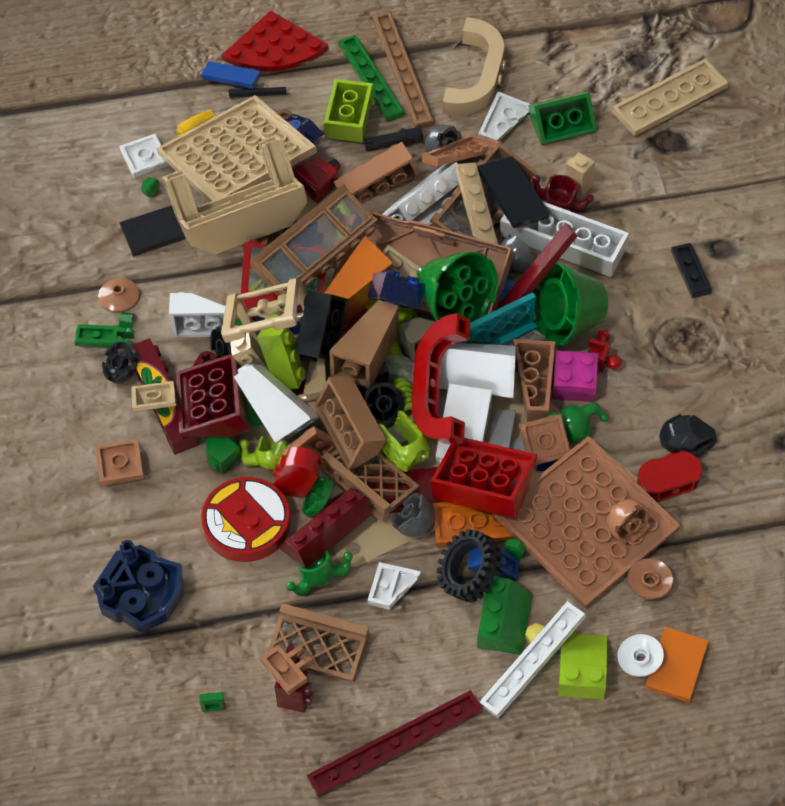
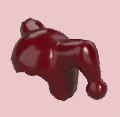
M538 175L532 177L534 190L540 199L548 204L565 210L570 209L581 212L589 203L594 201V196L588 194L583 201L578 200L577 192L579 185L569 176L554 175L550 177L545 189L540 186V177Z

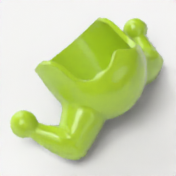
M260 436L256 451L250 454L248 451L249 442L244 439L240 442L243 465L247 467L261 466L266 470L274 471L276 464L279 463L283 454L282 451L291 443H275L272 439Z

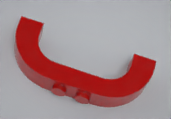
M458 313L437 320L424 333L415 353L413 372L412 415L414 422L424 435L449 445L464 443L465 422L452 416L441 418L439 415L442 358L453 344L469 340L470 319Z

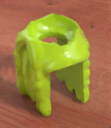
M399 411L394 427L410 444L405 447L401 446L383 424H379L378 426L386 438L381 449L385 453L386 458H389L401 471L407 472L412 470L413 466L424 462L428 458L430 443L427 436L417 428L415 422L406 413Z

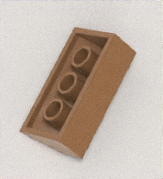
M351 375L328 377L314 407L347 469L351 471L378 455L386 438Z

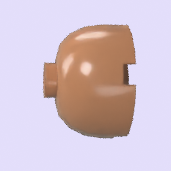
M625 499L613 505L607 518L608 529L612 536L620 543L625 545L628 540L633 543L648 530L650 526L648 519L649 517L652 518V513L648 507L639 501Z

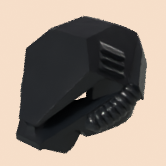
M679 414L667 420L659 434L661 446L669 452L678 453L685 451L693 454L695 457L704 454L705 449H711L717 442L715 429L695 415L682 416Z

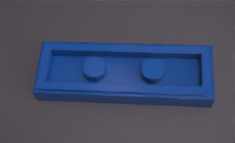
M208 61L201 76L204 80L254 89L261 74L258 70Z

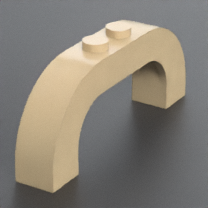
M466 17L462 44L480 47L487 53L480 81L468 89L446 87L442 114L465 116L479 112L493 100L497 85L501 86V71L504 72L506 67L504 41L499 31L485 21Z

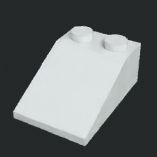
M170 293L169 317L173 338L210 337L211 331L216 329L215 327L223 325L226 306L193 293Z

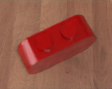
M289 448L286 455H281L279 463L274 468L272 476L275 477L273 485L284 495L297 498L306 497L318 478L323 461L322 457L308 448Z
M689 452L669 453L663 458L651 459L642 464L638 472L637 483L656 502H661L694 491L699 483L702 471L701 463L697 457Z

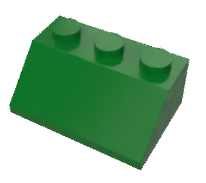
M579 92L528 105L531 122L541 144L597 131L589 92Z
M494 577L493 580L497 583L495 586L489 585L491 591L488 594L485 593L477 648L521 655L523 653L532 593L511 579Z

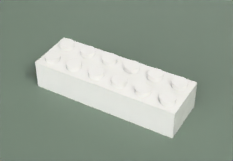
M546 202L543 203L550 213L549 219L513 228L505 214L500 221V236L506 238L508 234H511L513 238L515 235L529 247L543 251L565 223L569 224L578 236L560 258L612 277L627 249L629 233Z

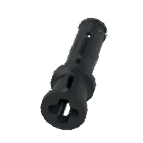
M421 125L410 129L401 128L400 132L363 138L364 144H367L365 149L368 151L370 149L399 144L400 142L404 145L414 141L424 142Z

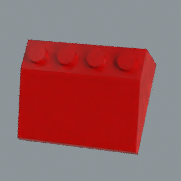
M464 437V443L449 446L431 479L433 499L515 519L523 504L537 460V454Z

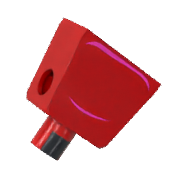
M315 157L293 168L292 171L294 177L304 185L305 193L319 203L335 187L334 181L337 180V170L341 166L336 159H332L327 163L321 157Z

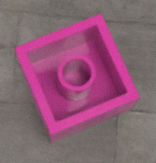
M556 350L552 399L595 402L598 353Z

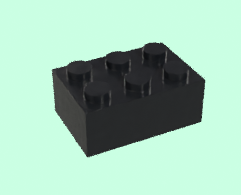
M308 290L304 298L303 316L299 322L300 333L295 342L296 354L330 360L329 352L341 337L348 298Z

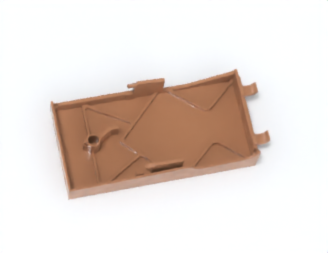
M355 211L353 217L340 214L339 217L343 225L349 226L348 230L350 232L364 222ZM369 211L378 221L376 231L367 238L381 252H383L387 245H390L419 267L425 266L431 260L466 251H477L490 258L498 274V292L495 303L491 302L486 314L497 310L514 257L512 248L416 221H404ZM350 248L345 252L346 255L339 262L335 260L330 265L331 268L335 269L332 281L355 249ZM396 276V283L378 297L433 316L419 293Z

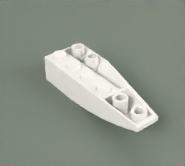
M452 162L442 165L402 196L382 215L404 221L412 220L426 225L432 224L430 219L436 212L440 214L443 210L441 209L443 203L447 199L452 200L454 197L452 193L459 185L455 171L458 163ZM463 199L455 208V210H458L460 207L464 205Z

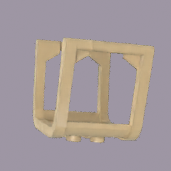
M294 278L284 284L240 295L238 293L228 295L221 331L225 343L246 338V333H250L259 344L257 336L258 332L262 329L274 327L276 331L296 326L303 316V312L297 313V305H301L304 311V298L307 295L301 280ZM287 289V294L279 295L277 300L269 302L266 299H261L258 301L257 307L247 309L243 302L244 299ZM236 313L243 325H235ZM271 313L278 315V317L269 318ZM258 315L265 317V320L253 322L251 317ZM299 334L293 335L294 344L296 342V339L299 337ZM316 358L317 378L305 386V394L297 395L304 402L318 399L328 379L327 359Z

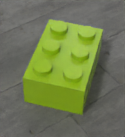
M334 80L324 120L325 138L363 143L373 102V83Z

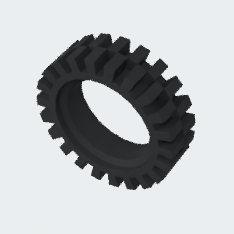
M467 529L466 532H459V537L456 535L452 537L454 543L447 542L448 551L442 550L441 554L445 557L438 560L442 567L437 568V573L441 574L437 578L441 582L440 587L444 589L445 593L465 602L477 601V598L482 599L485 597L483 592L488 594L491 591L489 585H496L497 582L493 578L494 576L500 577L501 573L497 571V568H502L503 563L498 560L503 559V554L499 553L501 547L497 545L498 542L492 537L474 529ZM479 547L482 553L480 568L470 582L461 584L458 580L460 562L470 549Z

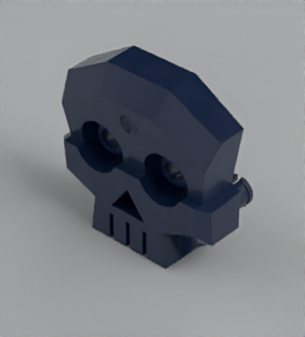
M124 540L121 542L122 545L120 544V550L114 553L94 583L93 588L103 616L115 622L124 621L133 629L143 633L168 621L184 596L182 564L156 556L155 551L142 545L134 547V543L131 540ZM132 601L137 602L135 605H130Z

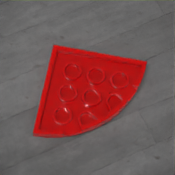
M270 10L222 54V60L237 67L243 68V66L255 68L258 71L288 70L299 67L300 63L307 60H315L328 50V44Z

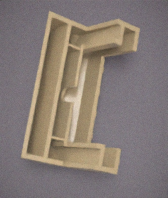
M278 135L258 142L271 180L196 207L186 175L182 173V170L162 177L175 216L186 240L191 246L212 254H218L293 225L307 204L304 185L294 177L283 140Z

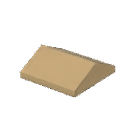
M174 381L131 387L133 412L176 406Z

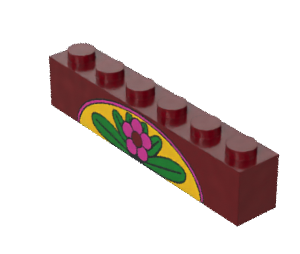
M150 338L132 345L137 351L138 362L135 372L141 385L174 381L172 376L168 377L167 372L169 370L164 360H160V350L157 345H153ZM176 392V406L153 409L174 455L198 446L197 437L180 436Z

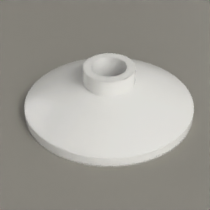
M637 634L622 642L618 649L617 657L620 667L626 673L636 677H645L653 674L660 668L664 653L661 644L655 638L645 634ZM639 657L645 658L643 661H638L637 659Z

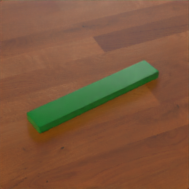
M356 34L339 40V47L361 82L373 83V101L386 122L404 117V110Z

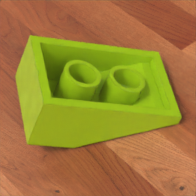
M572 633L560 649L558 696L604 700L607 675V636Z

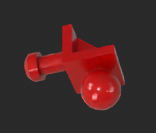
M600 330L597 335L598 340L590 338L588 353H598L599 371L603 372L605 365L609 369L616 370L620 368L622 360L616 354L609 356L610 344L606 343V341L609 340L610 333L606 330Z

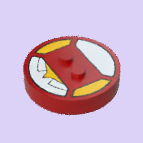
M240 477L222 483L210 493L202 508L201 520L206 541L216 553L229 560L252 562L263 559L279 549V545L286 540L290 530L289 506L285 496L275 485L260 478Z

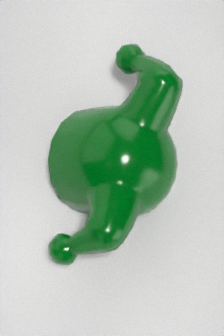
M595 402L583 406L569 405L561 409L560 412L550 413L546 416L562 415L568 442L583 440L592 434L590 418L593 414L598 415L602 422H606L609 419L608 414L604 413L600 405Z
M325 551V557L317 559L308 568L305 569L299 565L298 569L301 580L297 585L294 582H288L286 585L287 590L293 591L298 596H304L315 587L326 585L332 578L348 576L353 554L345 552L343 556L344 561L342 563H335L330 553Z

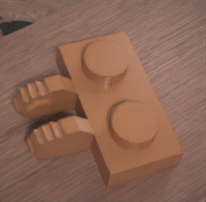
M277 645L260 657V662L285 692L290 695L307 682V677L303 674V671L310 667L314 660L308 656L295 664L293 661L301 657L305 649L298 646L286 654L281 646Z

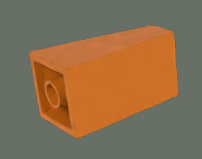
M366 236L360 241L324 292L348 298L343 325L396 283L393 262Z

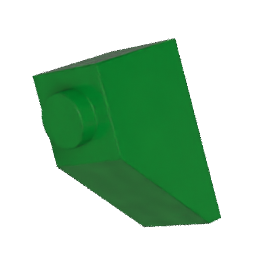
M206 437L207 463L213 470L217 469L224 474L241 459L240 447L228 437Z

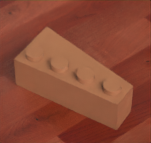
M513 339V346H516L515 365L526 420L530 422L545 418L550 414L555 341Z

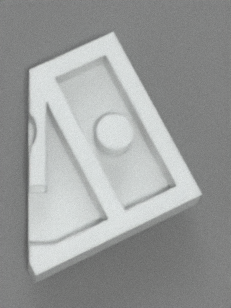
M379 562L367 600L368 605L389 610L420 579L421 571Z

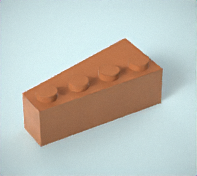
M400 142L382 154L376 155L365 164L359 165L348 174L342 175L334 181V184L338 189L345 183L347 189L362 204L371 200L375 194L384 195L389 193L388 190L398 185L401 188L407 185V181L412 179L418 181L421 177L412 156L404 144ZM344 200V202L346 203L347 207H348V208H351V207L349 206V204Z

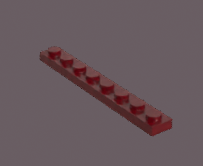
M470 690L307 775V779L319 798L482 713L483 708Z

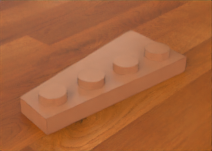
M469 135L422 154V162L430 164L431 167H441L452 162L484 155L491 146L495 148L500 141Z

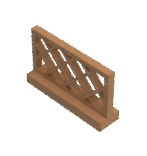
M337 449L331 454L327 452L322 456L323 461L320 470L345 492L353 488L366 498L371 513L381 522H384L388 518L389 513L403 503L404 500L419 490L420 486L380 452L373 457L379 461V464H367L366 461L355 468L364 469V476L354 475L347 469L345 463L335 459L340 456ZM367 470H379V477L367 476ZM382 470L393 472L394 477H382ZM367 482H379V489H371L367 486ZM382 483H395V490L383 489ZM398 483L407 484L411 488L408 490H398ZM383 495L395 496V501L389 504L383 499Z
M282 603L279 610L280 616L267 652L282 642L289 646L286 640L298 634L303 642L300 646L306 648L310 657L314 660L315 665L312 664L307 668L308 670L353 682L365 644L370 636L369 627ZM283 622L293 624L296 630L284 636L281 631ZM307 629L315 630L317 637L305 642L301 632ZM330 634L335 635L339 642L327 648L322 638ZM320 640L325 650L313 656L308 646ZM352 640L360 642L358 650L351 654L348 653L344 644ZM342 646L346 656L335 662L330 652ZM328 654L332 664L324 668L318 666L316 659ZM349 660L352 665L350 675L341 673L337 665Z

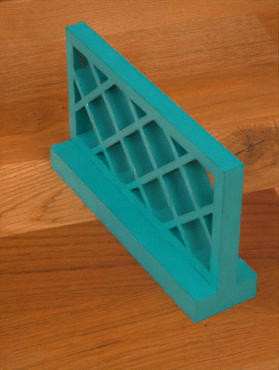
M532 292L471 322L470 331L472 332L469 334V340L460 343L510 345L513 343V339H523L537 332L538 326L534 323L536 296Z

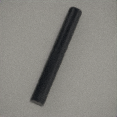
M286 87L230 89L229 97L286 95Z

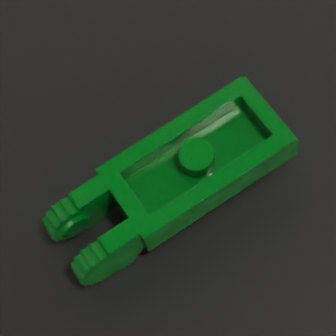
M78 324L74 343L75 346L110 347L116 342L133 345V341L127 338H133L135 331L131 328Z

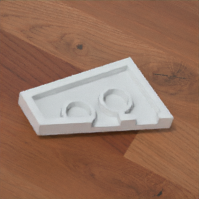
M497 92L478 136L500 141L530 113L528 107L530 104Z

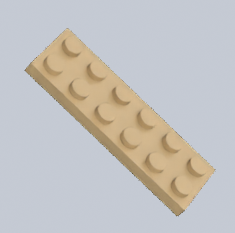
M703 59L612 106V113L635 137L728 88V81L706 59Z

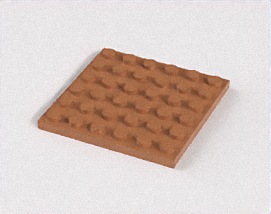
M589 436L529 483L523 504L515 519L493 514V517L515 539L522 541L526 550L584 608L589 606L627 574L632 565L646 558L677 532L681 526ZM625 499H634L651 510L652 518L649 517L648 523L650 526L641 538L633 543L628 540L627 544L624 545L610 533L607 518L613 505Z

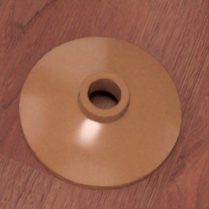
M125 278L112 279L106 282L99 291L100 304L106 310L116 313L125 312L133 308L140 296L137 285Z
M647 558L639 560L636 564L632 565L628 573V583L632 591L638 596L645 599H658L670 591L673 584V575L670 568L662 561ZM649 580H650V581H652L654 584H648V583H646V581H649Z

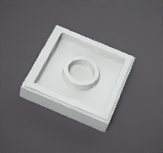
M156 133L119 146L133 178L169 166L158 155L156 148L162 145Z

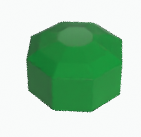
M148 177L141 185V192L146 196L152 197L158 192L160 181L155 177Z
M513 538L506 541L504 551L518 559L524 557L526 547L522 541Z

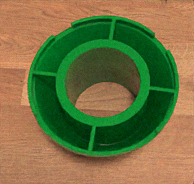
M559 262L555 263L532 291L536 296V319H534V323L538 326L537 332L544 341H555V346L565 345L599 325L607 315L608 295L602 282Z

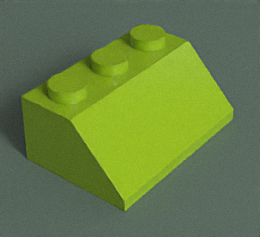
M271 313L269 318L278 317V315ZM274 327L262 329L257 338L268 370L289 389H298L305 379V369L301 365L300 355L296 354L293 333L290 332L289 327L276 331Z

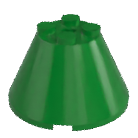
M466 251L434 259L425 266L420 267L417 271L419 295L423 298L436 321L445 316L458 313L470 319L471 323L487 315L486 312L491 302L495 303L498 292L497 270L492 260L480 252Z

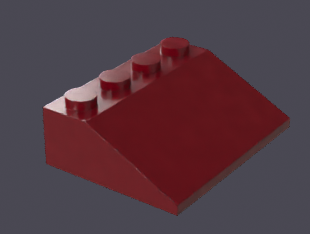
M232 354L176 372L180 436L231 437L249 431L247 397L234 376L239 374L237 370L241 366Z

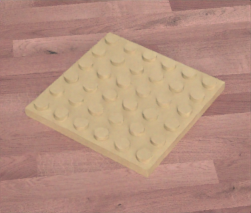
M256 95L156 148L158 155L176 172L182 170V173L186 175L188 183L208 202L242 191L270 179L258 144L259 141L278 135L283 140L291 167L317 153L316 146Z

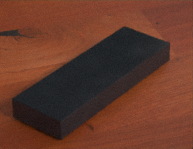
M687 243L672 247L671 253L691 298L711 294L712 289L692 244Z

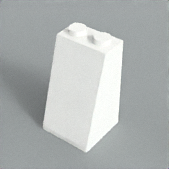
M453 344L445 352L441 361L440 389L448 390L450 383L492 390V395L513 398L516 346Z
M246 364L237 370L239 374L234 376L235 380L275 443L288 440L320 419V416L263 365L251 364L249 366V364Z
M449 383L443 418L452 416L465 422L464 437L485 442L493 404L492 390ZM438 441L436 463H441L450 446L449 444Z

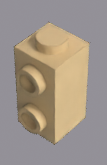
M578 152L567 161L566 176L573 178L578 183L577 197L581 199L593 187L595 161Z
M246 333V338L230 342L232 356L241 367L249 364V366L254 364L263 365L268 370L261 347L250 333Z

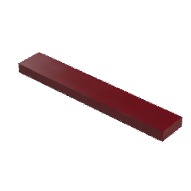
M565 223L498 304L497 310L532 293L577 238L578 235L569 224Z

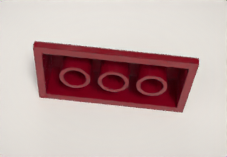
M350 488L279 545V549L305 569L324 555L325 551L330 550L372 515L366 498L353 488Z

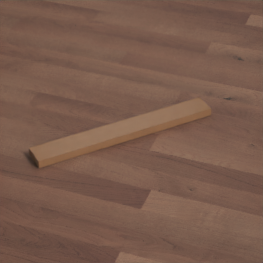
M391 12L374 15V25L414 128L417 125H421V128L434 126L433 118Z

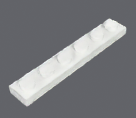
M567 601L482 698L480 705L499 718L586 618L585 613Z

